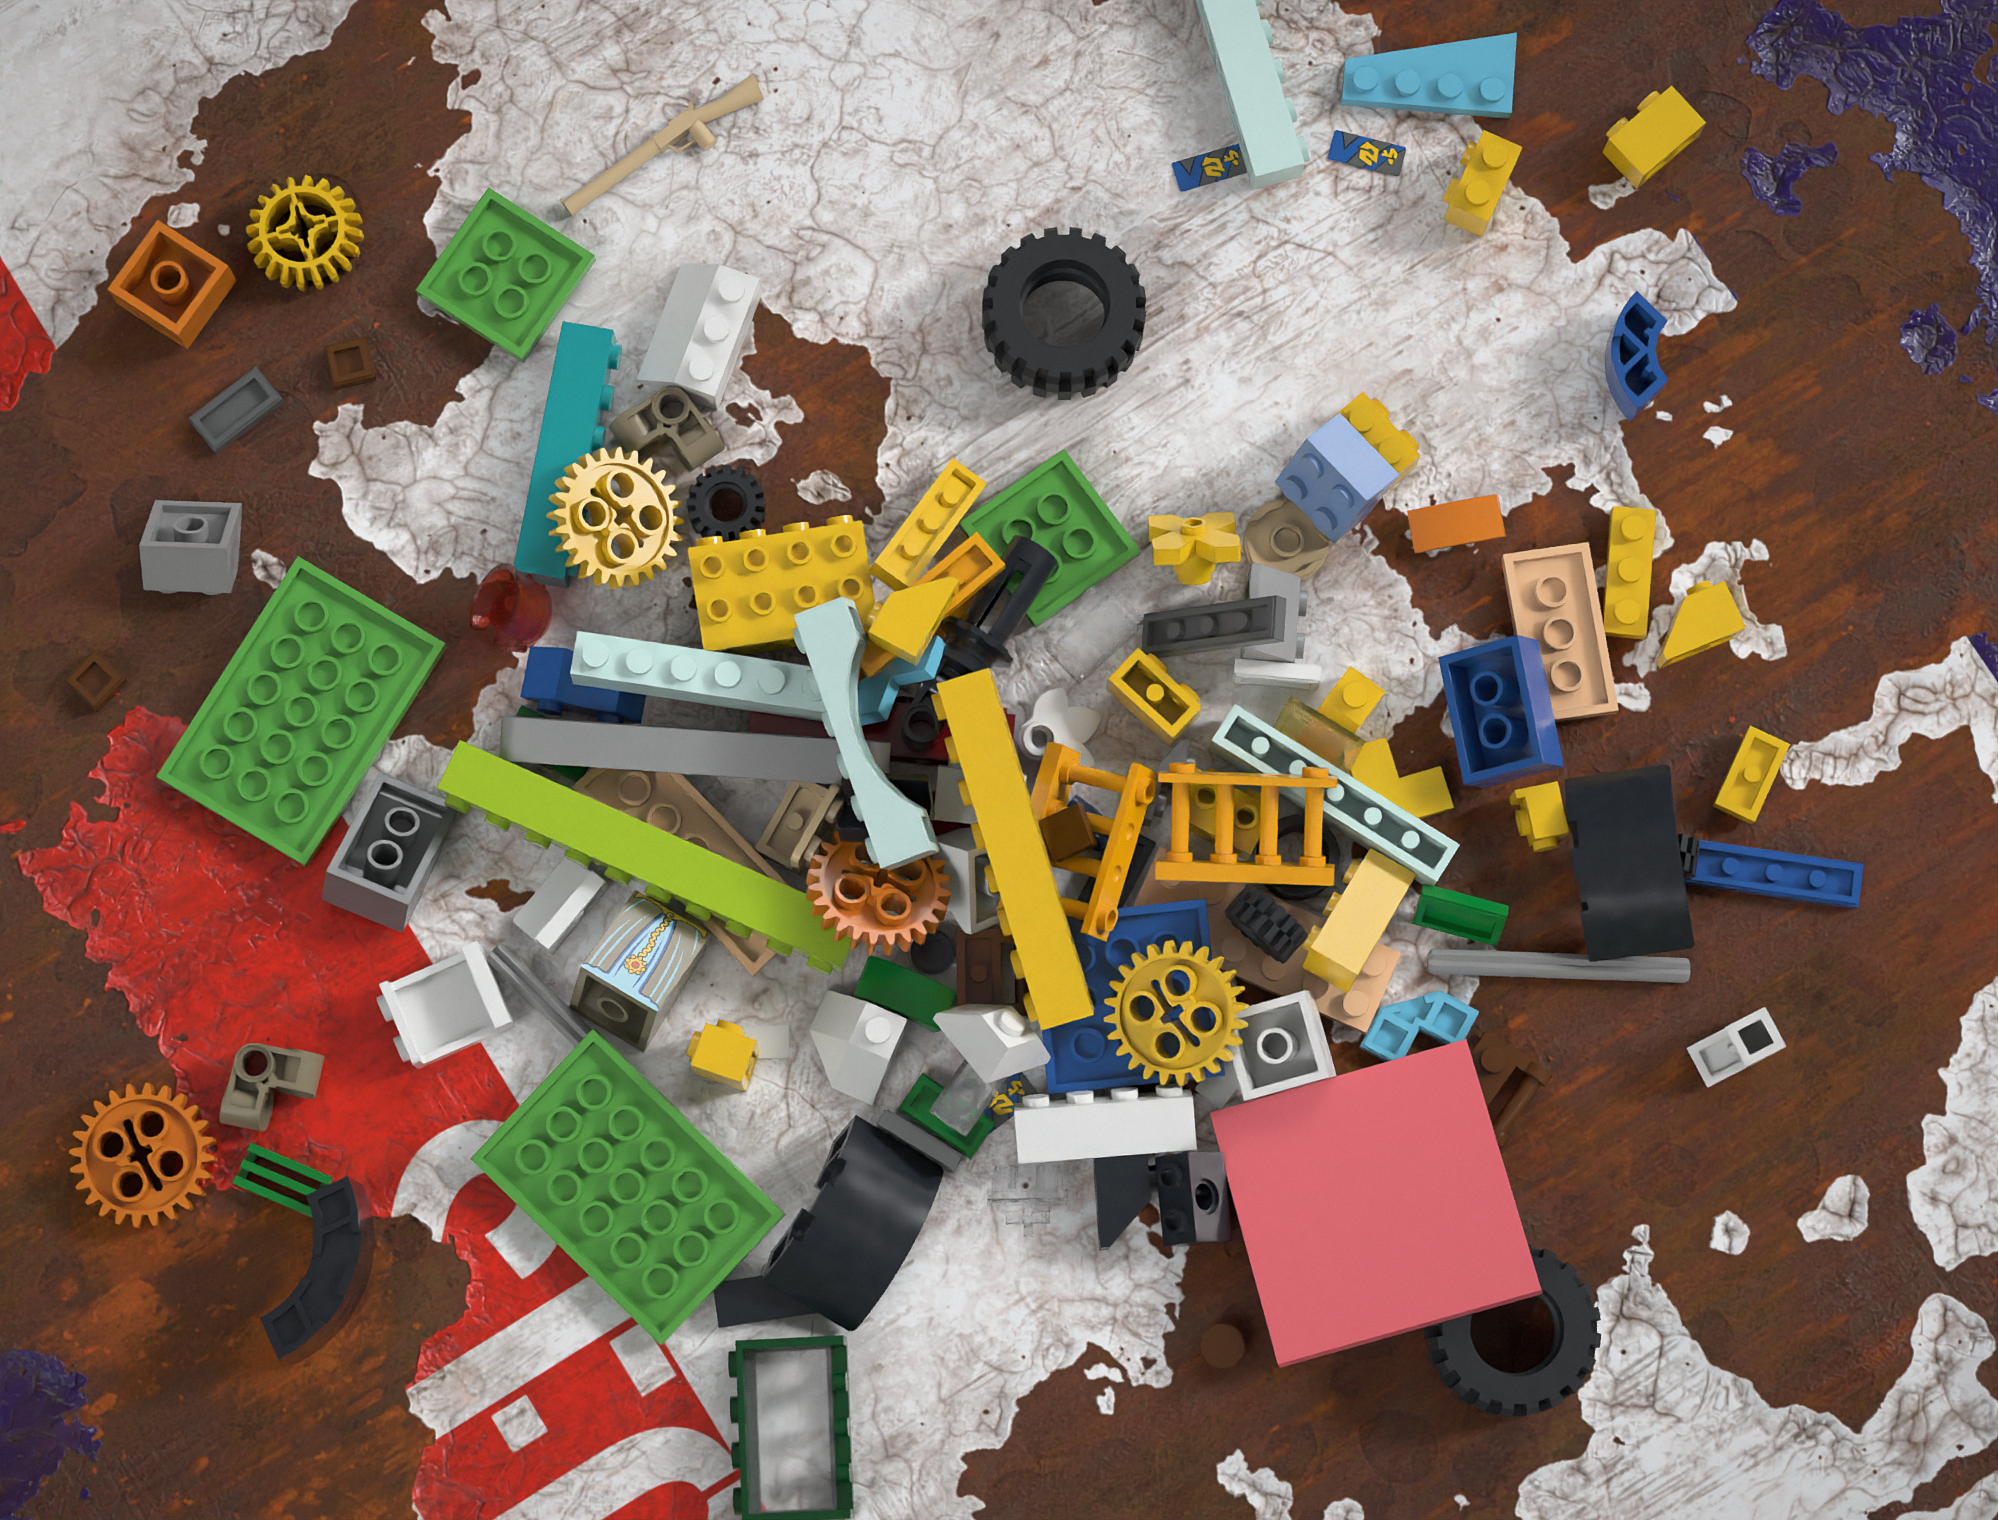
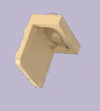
M792 781L754 850L758 854L801 876L806 867L810 868L813 855H818L820 844L823 842L822 838L827 829L834 832L840 823L845 803L841 786L832 783L830 788L826 789L817 783Z

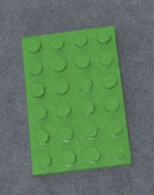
M297 556L156 777L308 868L443 655L447 645Z
M592 1029L470 1158L660 1345H664L787 1215L596 1029Z

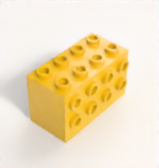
M844 515L826 519L827 526L809 528L808 522H800L783 526L784 533L766 535L765 529H755L739 533L740 540L723 542L722 536H711L696 540L697 546L687 549L703 649L743 656L797 647L793 636V629L797 628V624L793 615L842 596L854 600L863 626L876 603L871 573L868 572L870 566L862 520L853 521L852 515Z

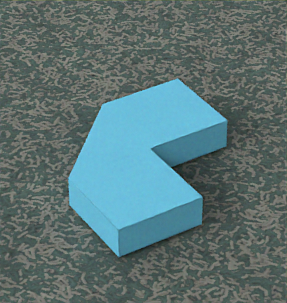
M938 635L932 637L916 666L898 657L871 680L865 677L858 683V714L861 726L888 719L900 686L934 679L943 655L944 646H946L945 642Z
M1441 990L1404 1002L1387 1005L1379 1009L1359 1048L1384 1062L1405 1057L1418 1031L1444 1045L1461 1041L1466 1038L1479 1011Z

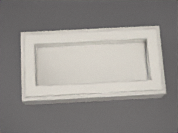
M1235 658L1232 666L1231 682L1233 684L1316 691L1321 682L1322 666Z

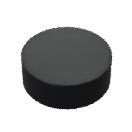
M937 930L935 934L927 932L924 944L920 945L913 941L911 945V960L914 966L926 975L942 974L953 963L955 956L953 942L941 931Z

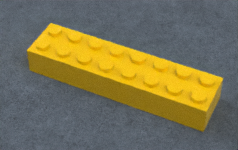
M986 668L937 683L939 693L931 695L938 720L947 719L952 736L944 738L951 763L960 762L965 779L957 781L964 806L973 805L978 821L970 824L977 849L986 848L991 864L984 867V872L990 892L995 893L999 891L1004 907L998 908L997 915L1004 937L1013 935L1016 950L1011 951L1010 958L1017 980L1026 978L1030 992L1024 994L1023 1001L1030 1023L1039 1021L1042 1031L1092 1016L1094 1014V1006L991 668Z

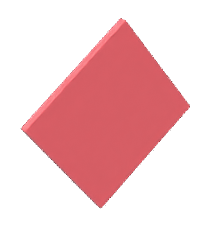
M1467 1039L1210 1112L1219 1149L1224 1155L1227 1179L1279 1368L1542 1294Z

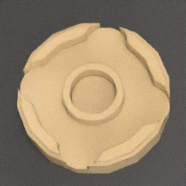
M1278 499L1264 504L1251 516L1244 532L1243 550L1249 566H1251V563L1263 564L1301 577V582H1304L1321 569L1328 555L1330 539L1314 526L1310 518L1293 501Z

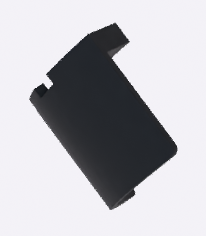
M1658 765L1564 779L1568 824H1570L1574 848H1571L1575 883L1581 882L1578 883L1582 907L1580 915L1589 962L1692 948L1695 943L1680 855L1670 767L1668 765Z
M855 1115L832 1142L826 1162L814 1185L815 1188L820 1190V1193L811 1209L807 1211L801 1208L788 1230L771 1250L763 1281L847 1331H855L882 1297L910 1252L938 1192L944 1173L943 1168Z
M349 1176L306 1195L314 1225L313 1256L305 1277H302L290 1296L274 1310L260 1317L278 1360L296 1364L325 1346L350 1319L366 1289L374 1257L375 1232L373 1215L364 1186Z

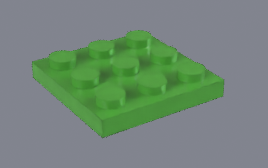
M488 187L417 287L416 293L419 297L524 363L590 270L596 258L594 254Z
M1065 449L959 522V527L967 538L978 532L999 558L1014 535H1020L1038 543L1055 557L1058 562L1057 566L1025 614L1035 629L1134 560L1141 553V550ZM1017 571L1005 588L1011 597L1024 578Z

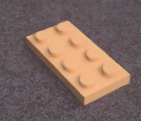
M1589 542L1503 554L1501 561L1514 635L1529 637L1539 642L1555 722L1616 714L1619 709Z

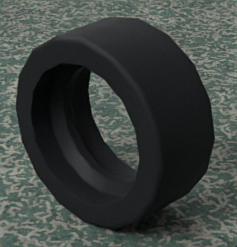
M1294 814L1278 819L1277 841L1290 833H1304L1305 815ZM1322 822V853L1326 857V864H1335L1336 874L1339 869L1340 849L1335 835ZM1259 843L1257 846L1256 854H1259ZM1264 884L1270 892L1282 899L1294 901L1314 898L1328 888V886Z

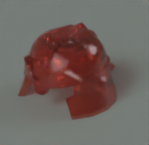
M500 563L487 573L474 595L469 614V628L486 632L489 625L496 626L493 645L507 651L525 653L549 629L552 620L551 596L546 590L545 584H539L533 579L531 574H522L511 563Z

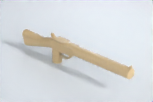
M754 74L749 75L716 101L694 109L692 102H689L688 109L667 123L668 126L568 199L564 200L561 198L560 201L571 216L575 215L659 153L662 154L668 149L674 152H682L696 142L703 151L711 149L717 143V140L704 123L764 100ZM688 134H691L694 138L681 148L672 147Z

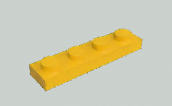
M952 458L868 572L894 591L909 588L918 579L987 483Z

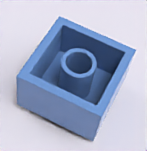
M1338 413L1306 438L1275 480V483L1280 487L1285 496L1293 501L1310 518L1319 531L1323 532L1333 543H1336L1369 515L1400 474Z

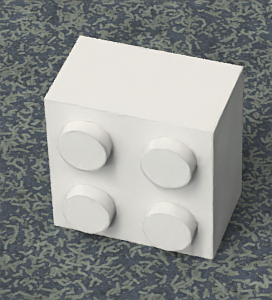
M1304 990L1252 1005L1248 1009L1237 1013V1018L1249 1024L1248 1027L1235 1029L1234 1032L1244 1041L1243 1044L1240 1046H1228L1234 1056L1233 1064L1244 1101L1255 1100L1337 1076L1313 991Z

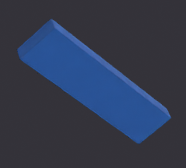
M1698 840L1700 841L1695 878L1684 879L1685 884L1856 909L1859 907L1864 864Z

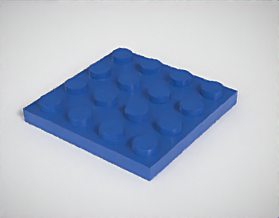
M1206 899L1117 908L1118 919L1113 930L1109 932L1107 942L1081 933L1083 920L1066 916L1094 1006V1014L1042 1030L1043 1045L1051 1056L1049 1062L1045 1064L1048 1094L1160 1083V1072L1158 1071L1152 1078L1146 1080L1143 1078L1145 1065L1141 1064L1132 1070L1128 1068L1129 1062L1133 1057L1130 1052L1120 1056L1116 1055L1123 1042L1121 1039L1108 1040L1107 1036L1117 1030L1116 1023L1104 1022V1017L1115 1013V1008L1104 1003V999L1118 995V992L1109 985L1110 981L1125 980L1118 969L1119 966L1126 964L1135 968L1131 955L1136 952H1140L1148 959L1147 946L1156 944L1163 954L1165 941L1173 940L1177 952H1179L1183 942L1192 941L1193 954H1196L1201 947L1207 946L1209 947L1207 960L1212 961ZM1176 970L1173 974V987L1182 994L1189 990L1190 979L1184 971ZM1154 979L1152 985L1165 997L1159 981ZM1142 995L1137 1002L1139 1014L1146 1019H1150L1155 1011L1153 1001L1149 997ZM1180 1004L1173 1006V1011L1169 1014L1172 1021L1180 1019L1179 1015L1184 1011ZM1201 1007L1197 1015L1198 1022L1202 1028L1212 1030L1216 1024V1016L1210 1008ZM1188 1030L1192 1043L1195 1046H1199L1200 1041L1198 1037ZM1166 1032L1162 1039V1046L1168 1054L1176 1056L1180 1050V1041L1175 1034ZM1217 1058L1221 1071L1216 1074L1211 1073L1204 1067L1205 1078L1225 1076L1224 1061ZM1189 1072L1188 1080L1194 1079L1191 1073ZM1173 1074L1172 1079L1170 1080V1082H1171V1081H1177V1080H1176V1077H1175V1074Z

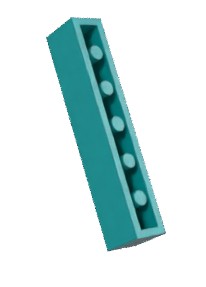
M562 321L513 566V572L517 580L568 588L570 577L578 576L579 564L570 567L565 566L570 556L569 552L566 550L556 553L555 548L562 542L561 536H549L548 532L558 527V522L547 518L546 514L557 510L558 506L548 500V497L562 492L554 482L563 476L568 477L564 470L566 466L573 463L578 464V457L587 453L592 456V452L604 447L606 427L600 425L603 410H611L614 397V386L608 384L611 369H619L622 356V345L617 344L615 333L612 329ZM583 507V519L589 524L590 512Z

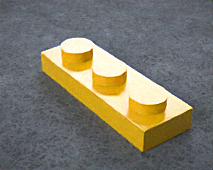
M1613 506L1610 510L1602 612L1605 636L1644 640L1647 636L1656 510Z

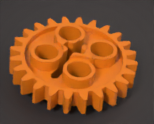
M835 831L833 832L831 844L823 841L820 844L818 855H813L811 870H808L806 884L809 885L806 900L814 901L811 910L812 916L824 915L820 927L822 930L831 927L836 928L834 941L837 942L845 936L850 937L851 950L857 948L860 942L866 943L868 955L873 954L876 945H882L884 952L888 956L891 955L893 944H898L904 952H908L911 938L916 943L922 945L925 942L927 932L931 934L937 932L939 921H944L951 897V891L947 890L951 878L950 875L943 874L944 860L932 861L934 854L893 870L881 869L879 863L874 864L872 862L865 842L840 841L839 832ZM858 860H866V861L871 862L872 864H871V865L863 864V863L859 862ZM901 876L910 877V878L913 879L914 881H907V880H904V879H902V878H900V877H901ZM843 895H853L857 899H847ZM884 911H893L898 916L888 915Z
M145 1083L141 1095L138 1094L135 1086L131 1084L126 1086L125 1098H122L113 1090L109 1091L110 1105L106 1106L96 1100L93 1103L99 1114L95 1118L84 1114L81 1116L82 1120L89 1126L87 1132H73V1135L83 1141L82 1147L69 1150L70 1154L81 1158V1163L71 1167L70 1172L84 1175L85 1177L75 1186L76 1189L79 1191H92L85 1201L91 1207L103 1202L99 1212L101 1217L107 1218L116 1210L115 1223L121 1226L127 1222L130 1215L132 1216L133 1226L137 1229H142L146 1217H149L154 1227H160L161 1214L163 1213L172 1221H177L178 1213L176 1207L180 1205L192 1211L194 1208L188 1197L192 1193L202 1197L206 1195L204 1190L198 1185L200 1179H214V1176L205 1171L204 1167L205 1164L217 1162L218 1158L207 1154L205 1149L213 1146L217 1141L213 1137H203L202 1135L211 1126V1123L207 1120L195 1121L201 1111V1108L197 1105L184 1110L188 1099L186 1095L180 1093L170 1101L171 1088L165 1085L157 1096H155L154 1086L151 1083ZM160 1114L164 1120L163 1130L157 1136L148 1137L144 1130L146 1120L152 1115ZM127 1120H131L140 1145L153 1151L147 1156V1160L162 1183L163 1188L161 1191L155 1190L148 1168L134 1160L140 1156V1151L125 1128ZM113 1135H120L124 1142L123 1150L116 1157L108 1158L104 1152L106 1140ZM172 1154H180L184 1162L181 1172L176 1176L167 1177L163 1169L166 1158ZM139 1174L143 1181L142 1190L135 1197L128 1198L124 1194L123 1184L130 1175Z

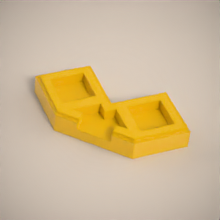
M1386 737L1344 749L1343 753L1351 777L1418 819L1450 811L1454 808L1441 766L1399 778Z

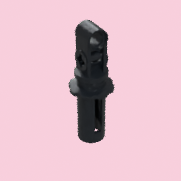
M1014 535L1000 556V559L1005 563V569L976 593L961 618L949 616L941 621L940 627L948 637L944 641L946 646H944L934 679L922 682L916 697L904 713L902 719L901 737L906 747L919 753L932 750L949 726L947 719L938 720L931 695L939 693L937 683L986 668L992 669L993 666L1003 669L1010 668L1014 660L1009 655V651L1005 646L1058 564L1055 557L1038 543L1026 537ZM1017 571L1024 578L987 634L980 627ZM916 720H926L933 726L934 730L928 736L920 737L913 734L909 726Z

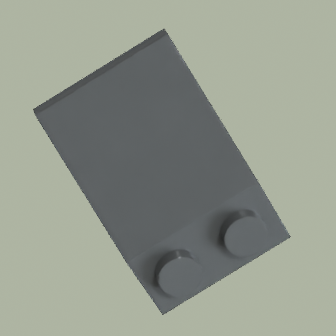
M379 772L326 871L321 900L403 933L422 896L458 811L444 804V798Z

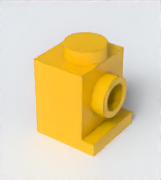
M1558 781L1514 790L1509 799L1511 806L1520 804L1521 810H1516L1515 812L1520 836L1527 835L1529 846H1533L1534 852H1542L1559 847V840H1563L1568 835L1569 828Z

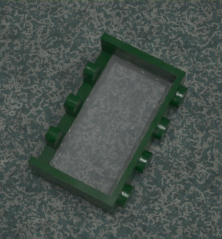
M836 1335L736 1340V1351L728 1352L729 1377L737 1378V1396H730L731 1424L738 1423L739 1442H732L731 1445L733 1469H740L741 1487L733 1488L734 1514L742 1515V1520L855 1519L847 1337Z

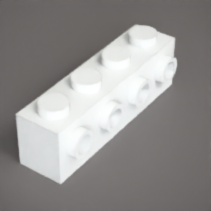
M1172 1083L1158 1085L1155 1087L1156 1092L1138 1093V1088L1121 1087L1112 1089L1111 1096L1094 1097L1093 1091L1067 1093V1099L1049 1100V1095L1047 1094L1023 1096L1022 1103H1014L1018 1164L1197 1150L1191 1089L1182 1090V1086Z

